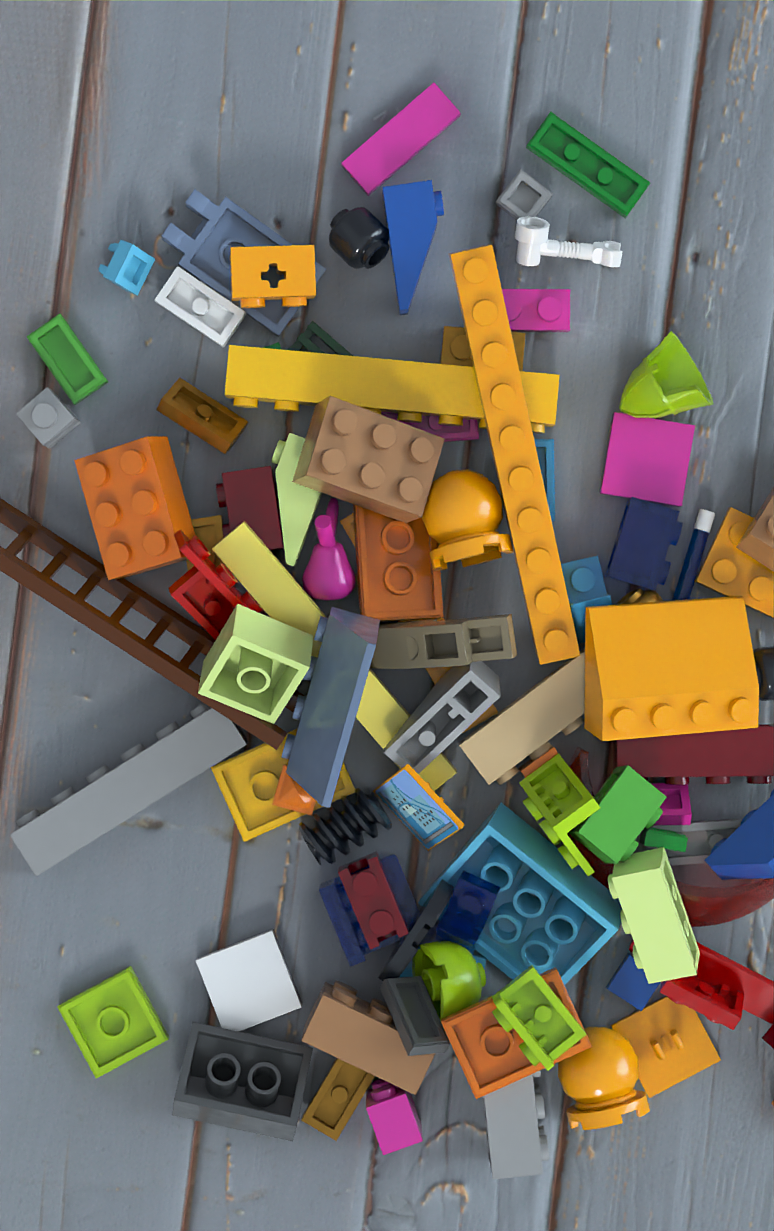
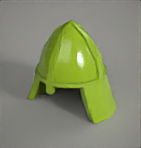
M670 331L663 341L647 357L643 358V362L632 371L623 389L619 409L621 412L635 418H661L694 408L710 406L714 403L710 391L693 359L678 337Z

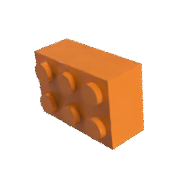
M146 436L74 460L108 580L135 576L187 559L179 550L174 534L182 530L191 539L195 532L167 436Z

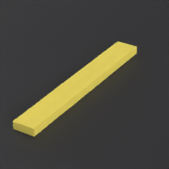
M243 521L213 546L212 550L270 618L313 635L311 656L318 658L322 642L315 641L314 638L320 616L326 617L325 614L250 526ZM370 668L356 718L384 750L411 715ZM441 752L418 775L425 782H428L430 788L435 791L457 773V769Z

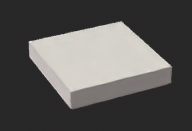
M273 929L196 959L218 1020L224 1029L239 1032L302 1007L301 1000Z

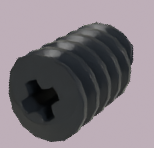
M371 787V794L369 795L360 788L355 789L356 803L343 796L341 798L343 811L341 812L333 806L327 808L329 819L326 821L317 813L313 814L315 826L313 829L303 822L298 824L301 835L320 865V857L330 864L336 862L335 848L345 856L350 853L348 840H351L359 847L363 846V831L372 838L378 837L376 823L381 824L387 830L392 828L391 820Z

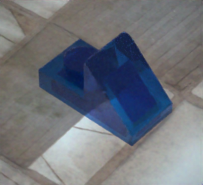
M463 870L448 907L437 926L436 939L458 943L473 955L501 887Z

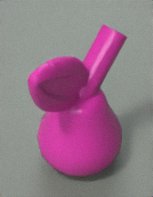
M331 498L325 515H320L315 519L319 543L314 545L302 577L305 592L318 600L343 599L351 594L355 588L354 570L348 561L343 545L336 542L335 539L339 514L337 498Z

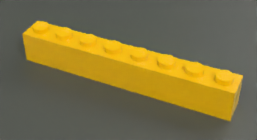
M229 345L225 396L228 399H234L233 406L258 408V401L275 403V410L298 412L299 405L315 406L327 397L332 396L380 415L381 411L398 413V421L421 423L422 416H439L438 424L463 426V419H473L480 421L479 428L487 429L473 367ZM520 371L532 432L544 434L545 427H553L556 422L560 375Z

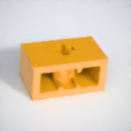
M314 245L230 247L231 301H240L241 308L265 307V300L281 299L282 307L307 306V299H314L316 296ZM269 267H275L277 274L284 275V279L279 280L276 288H270L269 281L261 280V275L267 274Z

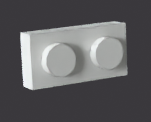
M178 266L155 298L156 303L223 348L246 316L244 310Z

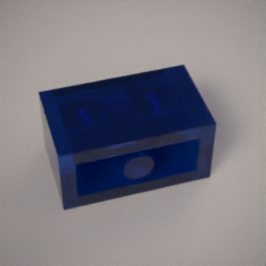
M634 497L627 499L604 577L641 587L645 590L656 591L657 584L664 585L671 565L670 561L665 560L669 545L676 546L683 526V522L677 521L680 511Z

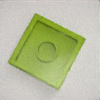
M131 966L57 1006L96 1079L169 1039L168 1033Z

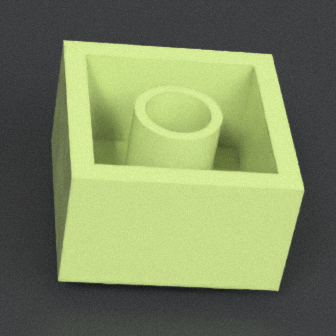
M237 604L203 661L198 694L274 724L310 668L313 635Z

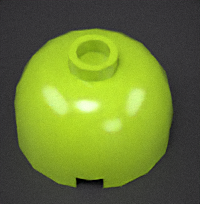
M435 941L419 945L421 949H418L412 960L413 976L422 977L440 1021L442 1018L479 1002L482 987L486 985L485 970L481 963H476L473 955L465 947L451 941Z

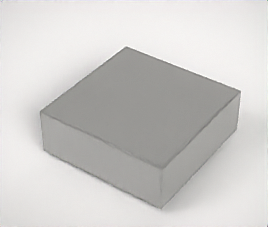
M520 169L498 197L495 204L515 220L526 216L537 217L551 199L553 193Z

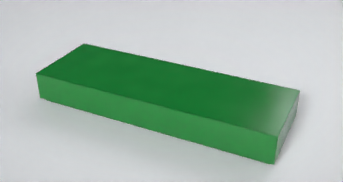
M552 112L548 114L526 146L532 153L625 219L650 185V182Z

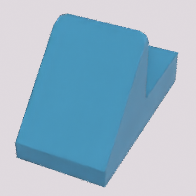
M598 555L561 564L578 644L585 642L586 607L612 605L611 596L607 595Z

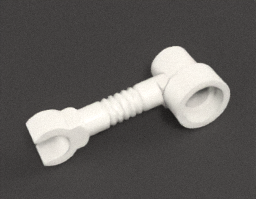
M532 216L517 219L515 239L518 240L516 262L521 265L537 266L540 264L542 255L591 260L593 263L608 267L620 266L622 257L621 243L603 241L594 242L593 244H579L578 242L549 240L550 224L546 220Z

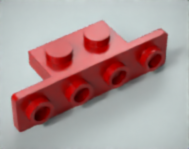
M182 530L174 534L179 550L194 566L168 587L169 592L215 640L237 604L258 613L263 610L248 591L242 594L234 586L237 580L224 564L221 563L216 567L209 560L208 557L211 553L197 536L194 535L189 539Z
M633 940L629 946V951L632 953L633 945H635ZM698 942L700 956L697 975L661 982L660 993L666 995L671 1001L676 1004L685 1005L703 1014L711 1022L722 1024L732 1030L735 1029L741 1020L742 1010L768 1023H774V981Z

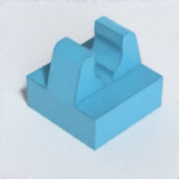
M120 240L119 243L110 244L108 250L114 253L108 267L100 264L99 272L107 280L125 291L138 296L155 258L124 240Z

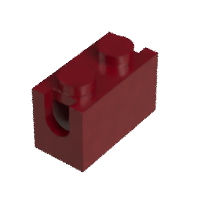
M264 466L222 473L223 483L216 484L219 508L227 507L229 518L228 524H222L223 538L245 521L270 551L284 549L272 467Z
M377 851L339 867L338 874L370 950L380 946V942L395 935L402 937L409 934L408 925ZM369 866V868L364 869V870H362V871H359V872H357V873L351 875V873H353V872H355V871H357V870H359V869H362V868H364V867Z

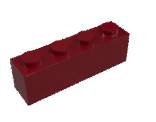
M758 724V728L613 740V771L616 767L628 765L647 781L648 777H665V784L670 785L689 784V777H706V784H730V776H747V783L770 784L772 783V776H774V724Z

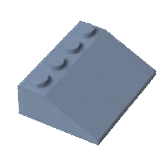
M335 607L331 608L329 618L320 616L314 638L315 641L322 642L318 658L311 656L310 668L303 680L311 682L307 697L298 695L292 719L300 721L296 736L292 734L287 735L281 757L289 760L286 773L321 806L330 808L376 648L380 623L378 619Z

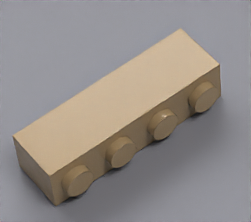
M585 648L580 651L581 656L570 658L458 743L488 785L495 780L499 785H502L519 772L515 765L527 756L535 760L552 747L548 740L560 731L567 736L584 723V719L581 716L585 713Z

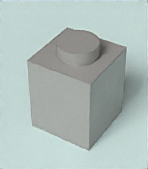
M48 387L16 413L40 443L49 449L81 423L58 395Z

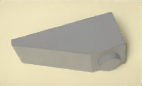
M482 661L472 662L469 665L453 666L440 678L387 744L383 753L399 767L402 768L409 764L419 774L501 697L499 676Z

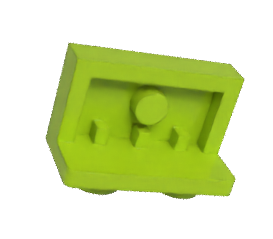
M533 965L492 996L493 1002L497 1007L492 1011V1014L507 1033L514 1028L524 1042L519 1045V1048L533 1066L541 1062L546 1070L549 1071L555 1066L554 1060L587 1035Z

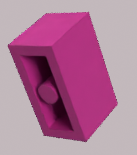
M382 1079L372 1082V1089L366 1090V1110L382 1154L386 1155L422 1142L421 1120L411 1093Z

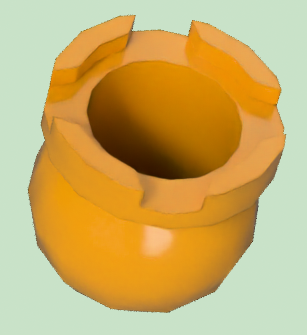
M470 469L452 470L432 482L422 520L428 534L439 543L438 548L430 552L434 571L447 570V563L461 560L464 568L502 558L501 552L506 554L514 552L510 535L500 534L497 531L503 519L502 500L496 486L485 475Z
M584 1028L592 1047L558 1062L559 1081L564 1092L575 1101V1104L566 1110L570 1128L578 1127L580 1122L582 1130L605 1128L622 1124V1114L636 1110L638 1117L647 1114L650 1111L646 1092L633 1089L638 1079V1057L629 1040L610 1028Z

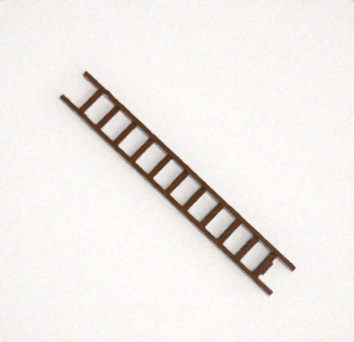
M0 498V522L19 534L6 549L0 546L1 572L276 750L279 748L288 732L275 724L198 694L201 676L190 670L189 667L200 653L207 656L216 641L208 632L126 579L108 580L103 564ZM29 541L54 557L42 572L16 557ZM64 564L88 579L76 594H73L52 580ZM97 586L122 601L110 617L85 601ZM132 608L156 623V626L145 640L120 624ZM166 630L191 646L180 662L155 647V644ZM295 690L285 706L293 713L298 695L305 696Z

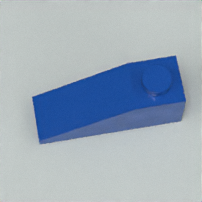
M432 180L382 187L400 315H407L437 228V216L444 215L441 191L433 192Z

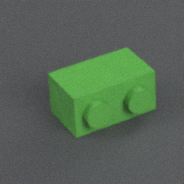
M630 766L616 767L593 797L601 808L568 833L604 863L618 864L619 861L625 862L636 850L638 842L635 839L644 827L646 829L651 828L662 815L663 809L660 806L667 797Z

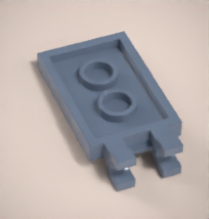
M194 189L185 204L188 209L202 217L203 220L191 237L170 223L161 236L162 240L184 254L178 263L181 268L241 308L240 301H231L230 247L291 246L292 244L226 196L220 205L217 206ZM315 261V278L317 284L319 279L326 271V268H324ZM269 267L267 274L261 275V280L269 281L270 288H276L279 280L284 279V275L276 273L275 267ZM281 299L265 300V307L241 309L252 319L279 337L300 307H282Z

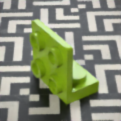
M558 753L519 782L529 796L522 802L536 821L542 817L545 818L539 825L555 846L560 842L564 843L558 848V851L569 866L573 869L580 865L589 877L595 871L567 833L601 807Z

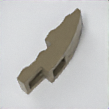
M512 614L442 621L427 619L379 624L376 648L370 668H435L463 666L477 661L512 659L517 656Z

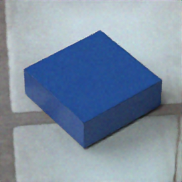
M627 953L606 988L642 1011L660 982L648 984L644 969H638L634 957Z

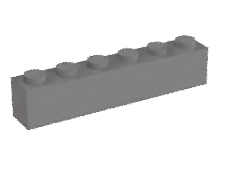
M203 703L190 711L194 719L187 724L179 727L175 721L155 733L159 741L145 749L139 743L120 755L124 763L110 771L107 765H104L85 777L89 783L85 788L75 793L73 788L69 787L50 799L54 805L50 810L40 815L36 808L15 821L19 829L11 833L10 836L34 875L38 876L247 745L249 741L239 725Z

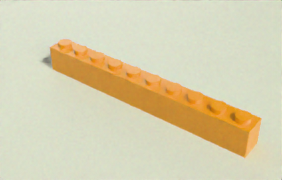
M487 244L448 253L535 653L540 665L578 657L581 655L493 246Z

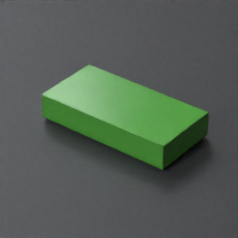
M58 314L27 336L74 405L108 383L106 377L61 314Z

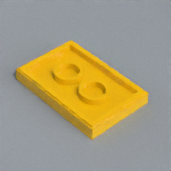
M298 728L288 732V734L296 736ZM287 735L277 750L263 743L211 767L244 842L306 815L272 805L283 764L288 765L289 762L288 759L281 758ZM344 762L332 803L343 796L346 797L355 793V786ZM316 801L315 807H314V810H313V811H315V810H317V809H319V808H321V807H324V806H321V805Z

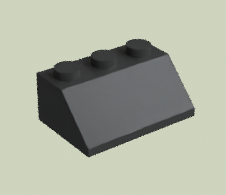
M192 1022L174 1097L172 1115L293 1141L313 1048Z

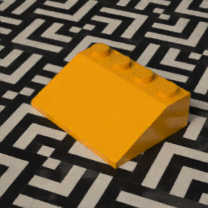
M731 596L586 607L584 729L601 741L758 728L759 683L744 597Z

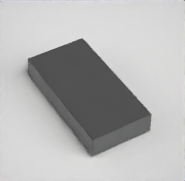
M422 977L384 979L380 990L407 1055L445 1053L450 1042Z

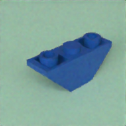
M774 789L771 792L770 798L757 810L750 811L742 819L740 826L728 838L717 842L712 848L710 855L704 860L721 880L774 878Z

